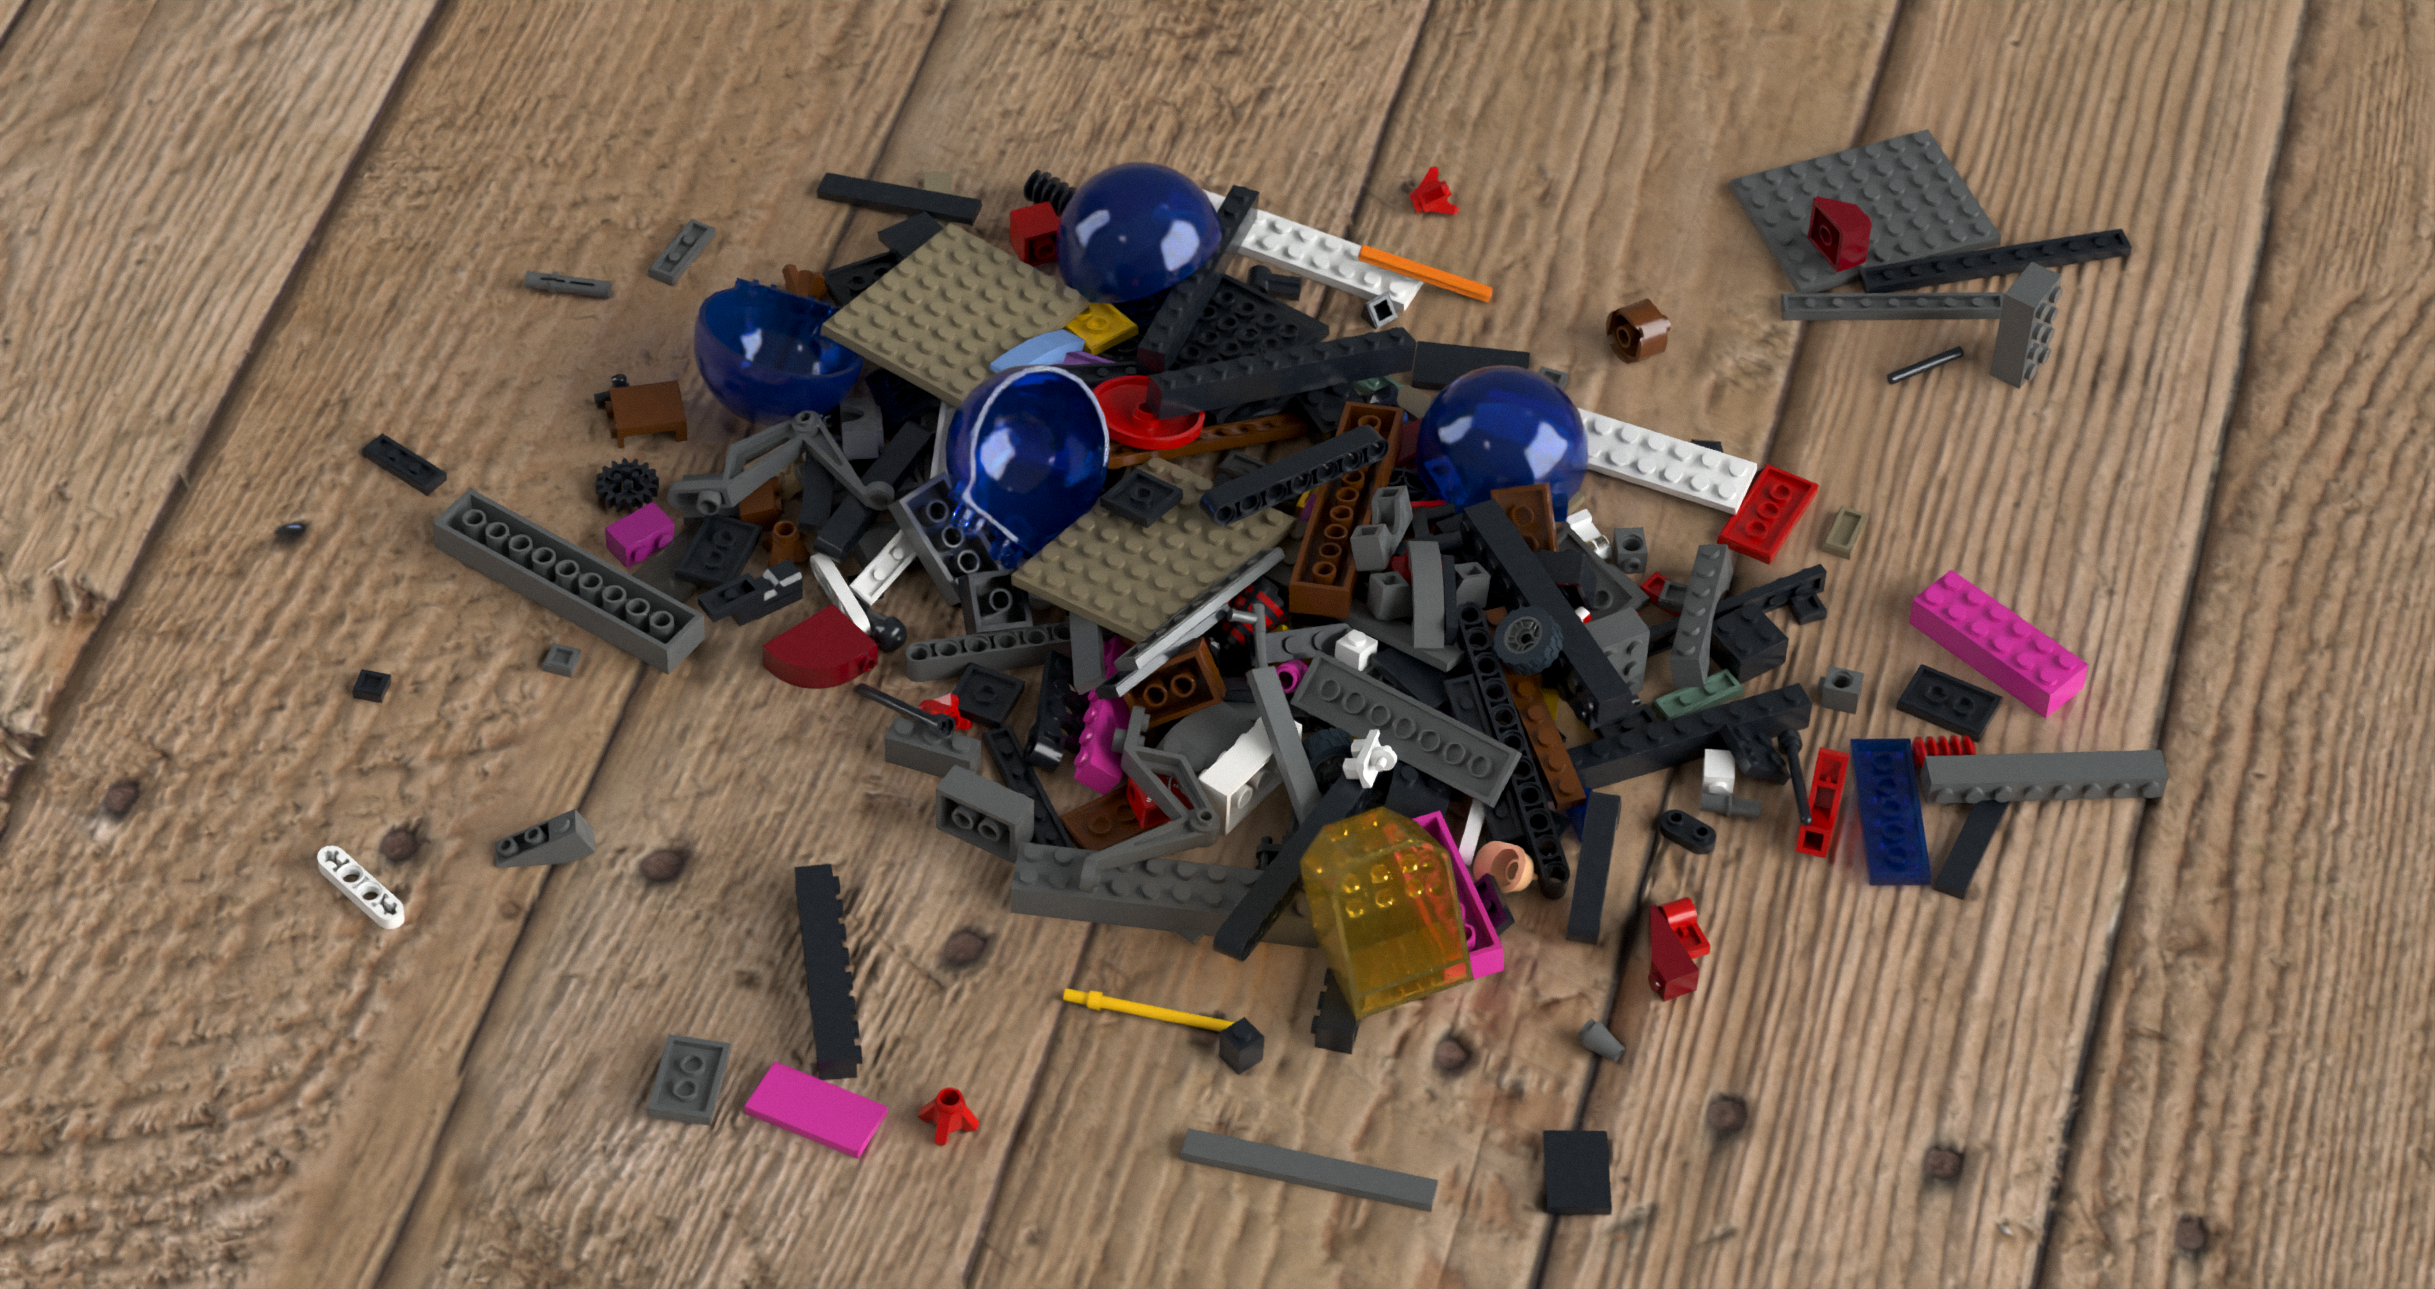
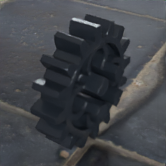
M623 458L621 464L613 460L611 461V468L603 466L602 473H597L596 494H598L600 502L606 501V508L608 509L616 506L617 512L627 508L628 513H632L634 507L640 509L644 503L649 504L653 502L652 497H658L659 477H656V470L649 469V463L647 462L639 465L636 458L632 463H628V460Z

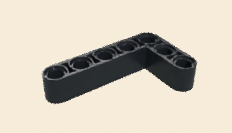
M1590 791L1566 940L1597 945L1615 832L1618 830L1621 813V796Z

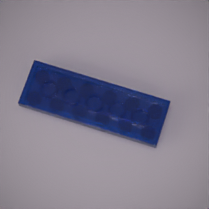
M1850 739L1849 749L1869 886L1930 885L1932 876L1911 739Z

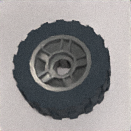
M1530 605L1529 607L1523 606L1509 612V615L1504 617L1500 625L1496 627V633L1493 636V648L1497 653L1496 655L1509 670L1514 671L1518 675L1525 674L1530 676L1534 673L1542 672L1545 668H1549L1551 663L1558 658V654L1563 647V635L1561 634L1560 626L1544 609Z
M1341 728L1320 730L1302 741L1319 792L1329 791L1344 772L1343 763L1345 759L1353 758L1351 745L1354 740L1349 732L1343 731Z

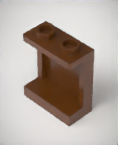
M678 380L609 389L610 401H605L607 419H613V421L609 422L611 439H617L618 448H624V438L627 436L673 430L676 442L688 441L687 421Z

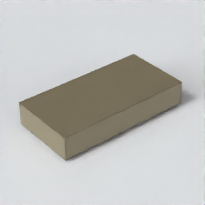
M1841 506L1823 543L1822 552L1850 560L1868 522L1869 514Z

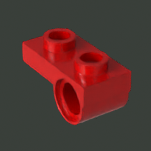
M1689 897L1658 906V909L1692 959L1710 954L1711 945L1697 924L1696 909Z

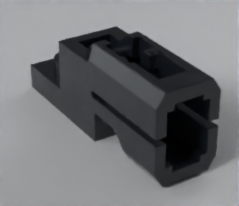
M788 558L767 568L764 574L756 579L748 572L697 596L698 605L713 623L730 615L741 627L755 619L759 620L803 598L802 576Z

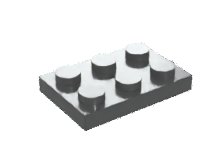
M669 1034L648 1104V1116L710 1126L731 1054V1043Z

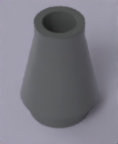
M1593 1019L1586 1022L1576 1038L1582 1042V1047L1602 1055L1612 1062H1615L1625 1049L1600 1021L1595 1022Z

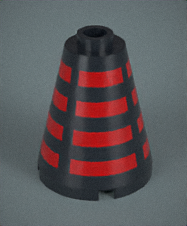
M1260 576L1239 592L1231 607L1238 611L1251 613V606L1253 604H1263L1265 607L1266 633H1270L1295 613L1289 612L1288 596L1285 595L1282 598L1278 593L1280 589L1263 576ZM1226 618L1217 634L1220 648L1230 656L1233 653L1237 655L1242 654L1246 651L1244 636L1253 635L1252 624L1235 621L1229 622Z

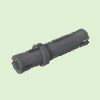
M527 270L525 289L546 290L550 294L562 292L609 299L612 282L610 280L604 281L559 275V272L554 271L552 274Z

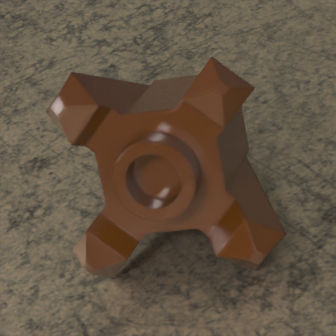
M785 265L782 273L786 282L784 286L790 298L791 310L799 314L812 313L813 308L816 307V302L829 290L824 283L825 278L823 274L809 270H800L798 272L795 265Z
M783 520L776 523L771 534L760 544L766 551L769 552L771 550L768 568L788 558L791 562L796 561L798 563H807L811 554L803 544L807 536L798 531V527L792 521Z

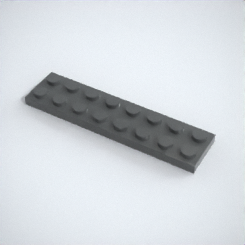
M1317 650L1290 701V704L1336 728L1349 732L1350 735L1358 739H1366L1370 730L1379 729L1378 741L1380 745L1390 746L1395 752L1397 759L1492 808L1496 805L1522 756V753L1319 650Z

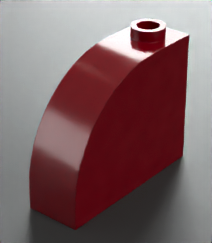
M831 604L762 646L763 666L778 679L802 688L823 689L839 686L865 672L871 671L878 665V644L834 604Z

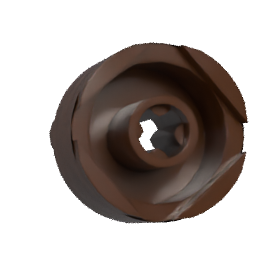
M1643 299L1619 308L1608 315L1606 332L1607 335L1612 334L1614 341L1610 345L1615 355L1624 363L1639 362L1663 353L1666 350L1668 331L1671 329V324L1668 317L1662 315L1657 307L1652 304L1651 300Z

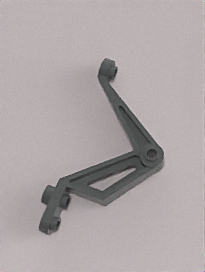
M807 410L798 413L789 420L730 445L722 479L674 482L669 486L667 501L677 509H697L702 514L714 515L719 512L720 508H732L806 451L866 507L875 510L888 509L887 506L894 501L895 491L891 485L883 481L872 482L864 486L820 419L819 414L815 411ZM789 441L778 450L743 471L746 464Z
M1133 705L1128 730L1115 729L1111 752L1122 754L1120 767L1172 822L1087 856L1084 861L1079 890L1092 892L1093 887L1099 888L1102 870L1198 847H1210L1217 841L1220 817L1212 807L1185 755L1143 747L1145 737L1140 736L1141 732L1147 733L1150 715L1145 714V707ZM1155 774L1175 778L1193 810H1187Z

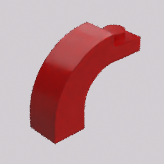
M1819 748L1808 799L1812 823L1809 826L1801 824L1795 852L1826 858L1839 811L1850 753Z

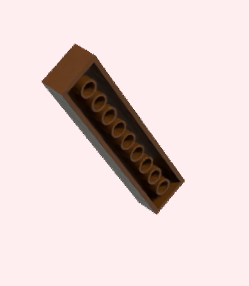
M1346 401L1336 436L1362 425H1371L1388 441L1389 451L1380 461L1319 487L1289 582V612L1348 619L1362 571H1357L1350 538L1357 526L1372 525L1371 500L1378 488L1388 487L1403 437V408Z

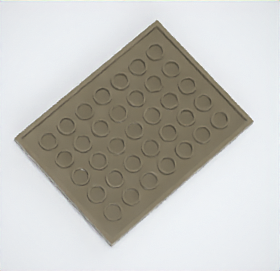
M950 223L824 322L821 334L964 411L1000 381L1002 375L989 370L992 362L1029 339L1048 332L1061 330L1088 308L1090 298Z
M1152 458L1138 469L1183 489V499L1150 527L1145 528L1100 507L1099 501L1011 575V583L1018 588L1138 643L1261 549L1274 548L1296 528V518L1269 507L1227 526H1217L1200 509L1199 501L1205 492L1218 485L1162 458Z

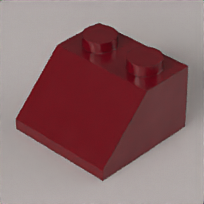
M1819 196L1813 198L1807 239L1837 273L1865 263L1872 229L1870 217L1856 204Z

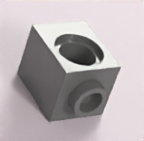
M1643 527L1614 528L1612 542L1614 564L1625 574L1645 573L1648 552Z
M1829 666L1827 676H1821L1819 680L1817 694L1822 695L1820 707L1856 714L1864 673Z

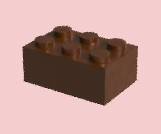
M1200 637L1131 688L1123 697L1131 713L1133 705L1145 707V714L1150 715L1149 729L1222 703L1227 689L1204 637Z

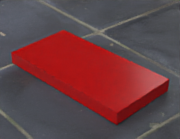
M1766 464L1743 498L1736 515L1732 514L1718 535L1717 544H1728L1729 549L1770 565L1817 494L1819 484Z

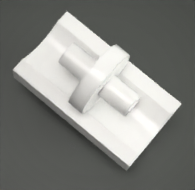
M1379 729L1370 730L1366 739H1354L1351 745L1353 758H1346L1343 763L1346 779H1360L1362 788H1371L1378 771L1391 770L1397 761V756L1390 746L1380 745L1378 741Z

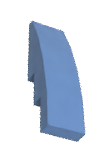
M1063 329L1048 332L1012 348L992 362L989 370L1010 380L1044 376L1047 365L1062 364L1066 353L1082 351L1085 340Z

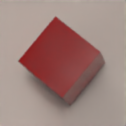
M1049 201L1010 211V243L1019 260L1032 267L1064 259V227Z

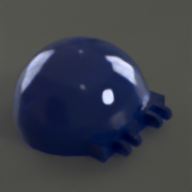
M1152 162L1121 163L1106 168L1090 177L1069 199L1061 214L1057 228L1055 244L1057 265L1064 284L1079 291L1083 297L1088 299V302L1116 303L1130 301L1168 288L1186 278L1203 265L1214 253L1221 240L1222 225L1207 194L1198 184L1183 173L1171 167Z
M737 278L735 287L715 292L707 297L699 308L694 325L695 360L701 377L710 393L722 406L736 416L751 423L767 427H773L789 420L802 411H815L821 418L836 408L851 392L861 374L865 357L821 334L822 324L843 307L832 305V301L829 300L825 302L814 300L815 296L808 295L807 298L776 289L777 285L765 286L759 284L760 281L755 279L751 282Z
M1043 364L1014 366L985 378L966 395L954 413L948 428L945 444L946 468L952 486L947 497L958 505L950 520V524L955 529L963 527L962 534L968 539L977 536L978 531L983 525L996 536L989 551V556L995 561L1004 556L1001 561L1003 568L1013 569L1021 557L1030 560L1049 541L1055 539L1077 519L1090 512L1097 502L1106 479L1109 463V433L1105 416L1098 400L1082 379L1066 369Z
M1495 365L1466 372L1448 383L1431 401L1418 428L1415 461L1419 475L1428 489L1438 499L1446 500V503L1453 501L1456 515L1463 513V508L1491 500V489L1549 482L1555 522H1567L1568 502L1579 491L1586 476L1589 442L1580 412L1567 393L1557 384L1533 370L1519 366Z

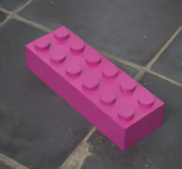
M1953 570L1948 571L1913 599L1909 620L1912 626L2045 719L2083 689L2088 668L2086 662Z
M1433 812L1383 827L1384 853L1415 921H1417L1419 931L1445 988L1503 971V946L1441 812Z

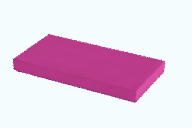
M775 1061L746 1103L745 1113L858 1159L888 1114V1107Z

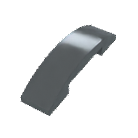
M1408 541V567L1411 570L1413 604V650L1443 651L1444 589L1438 542Z

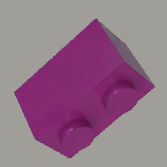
M651 502L605 528L606 548L626 568H629L675 542L674 522L654 502Z

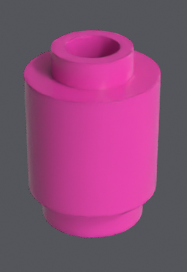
M1298 659L1288 660L1276 668L1285 694H1290L1297 690L1308 669L1305 663Z

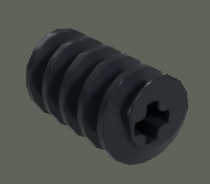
M1035 170L1030 175L1023 189V195L1027 201L1033 202L1034 205L1049 201L1056 215L1065 222L1074 219L1081 212L1086 202V193L1078 192L1077 188L1073 186L1069 188L1067 182H1061L1058 177L1052 178L1049 172H1044L1041 175L1040 170Z

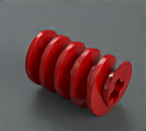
M1951 735L1948 742L1945 736H1939L1936 742L1932 736H1927L1924 742L1921 737H1915L1911 745L1914 774L1916 773L1917 766H1921L1922 769L1925 756L1976 755L1975 744L1971 741L1969 735H1963L1960 741L1956 735Z

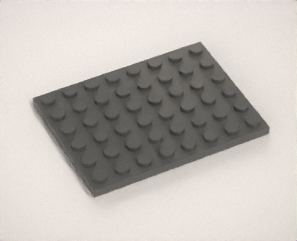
M1928 129L1730 180V190L1798 294L1817 293L1858 282V270L1860 268L1971 252L1999 245L2001 241V235ZM1819 196L1856 204L1870 217L1872 229L1865 263L1837 273L1807 239L1813 198Z

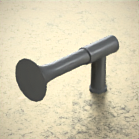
M1259 603L1253 604L1251 606V613L1230 608L1227 611V621L1252 624L1255 645V669L1268 667L1264 605Z

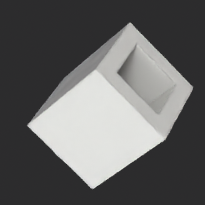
M1353 629L1336 641L1335 659L1363 672L1371 665V655L1377 653L1378 641L1365 635L1363 632Z
M1705 749L1702 767V794L1703 791H1706L1708 793L1730 796L1733 793L1735 779V759L1733 755L1727 750Z

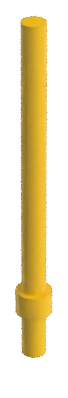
M1065 988L1063 995L1064 1001L1087 1005L1088 1009L1100 1011V1008L1217 1032L1235 1023L1103 996V992L1090 990L1088 993Z

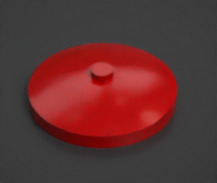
M1132 375L1113 378L1098 385L1091 394L1088 413L1094 426L1107 437L1127 446L1146 450L1175 449L1196 440L1203 429L1205 411L1158 420L1146 405L1149 376Z

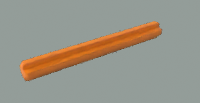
M1362 245L1358 254L1359 261L1482 302H1489L1493 292L1491 286L1367 245Z

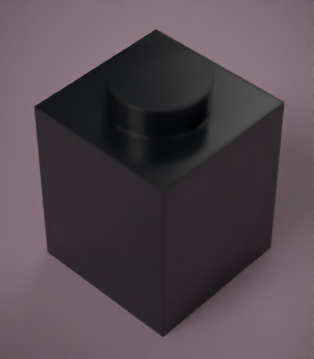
M1245 1017L1220 1031L1219 1056L1238 1075L1263 1060L1264 1036Z

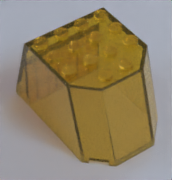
M1383 806L1323 826L1299 862L1315 937L1356 1020L1474 980L1449 852L1417 821Z

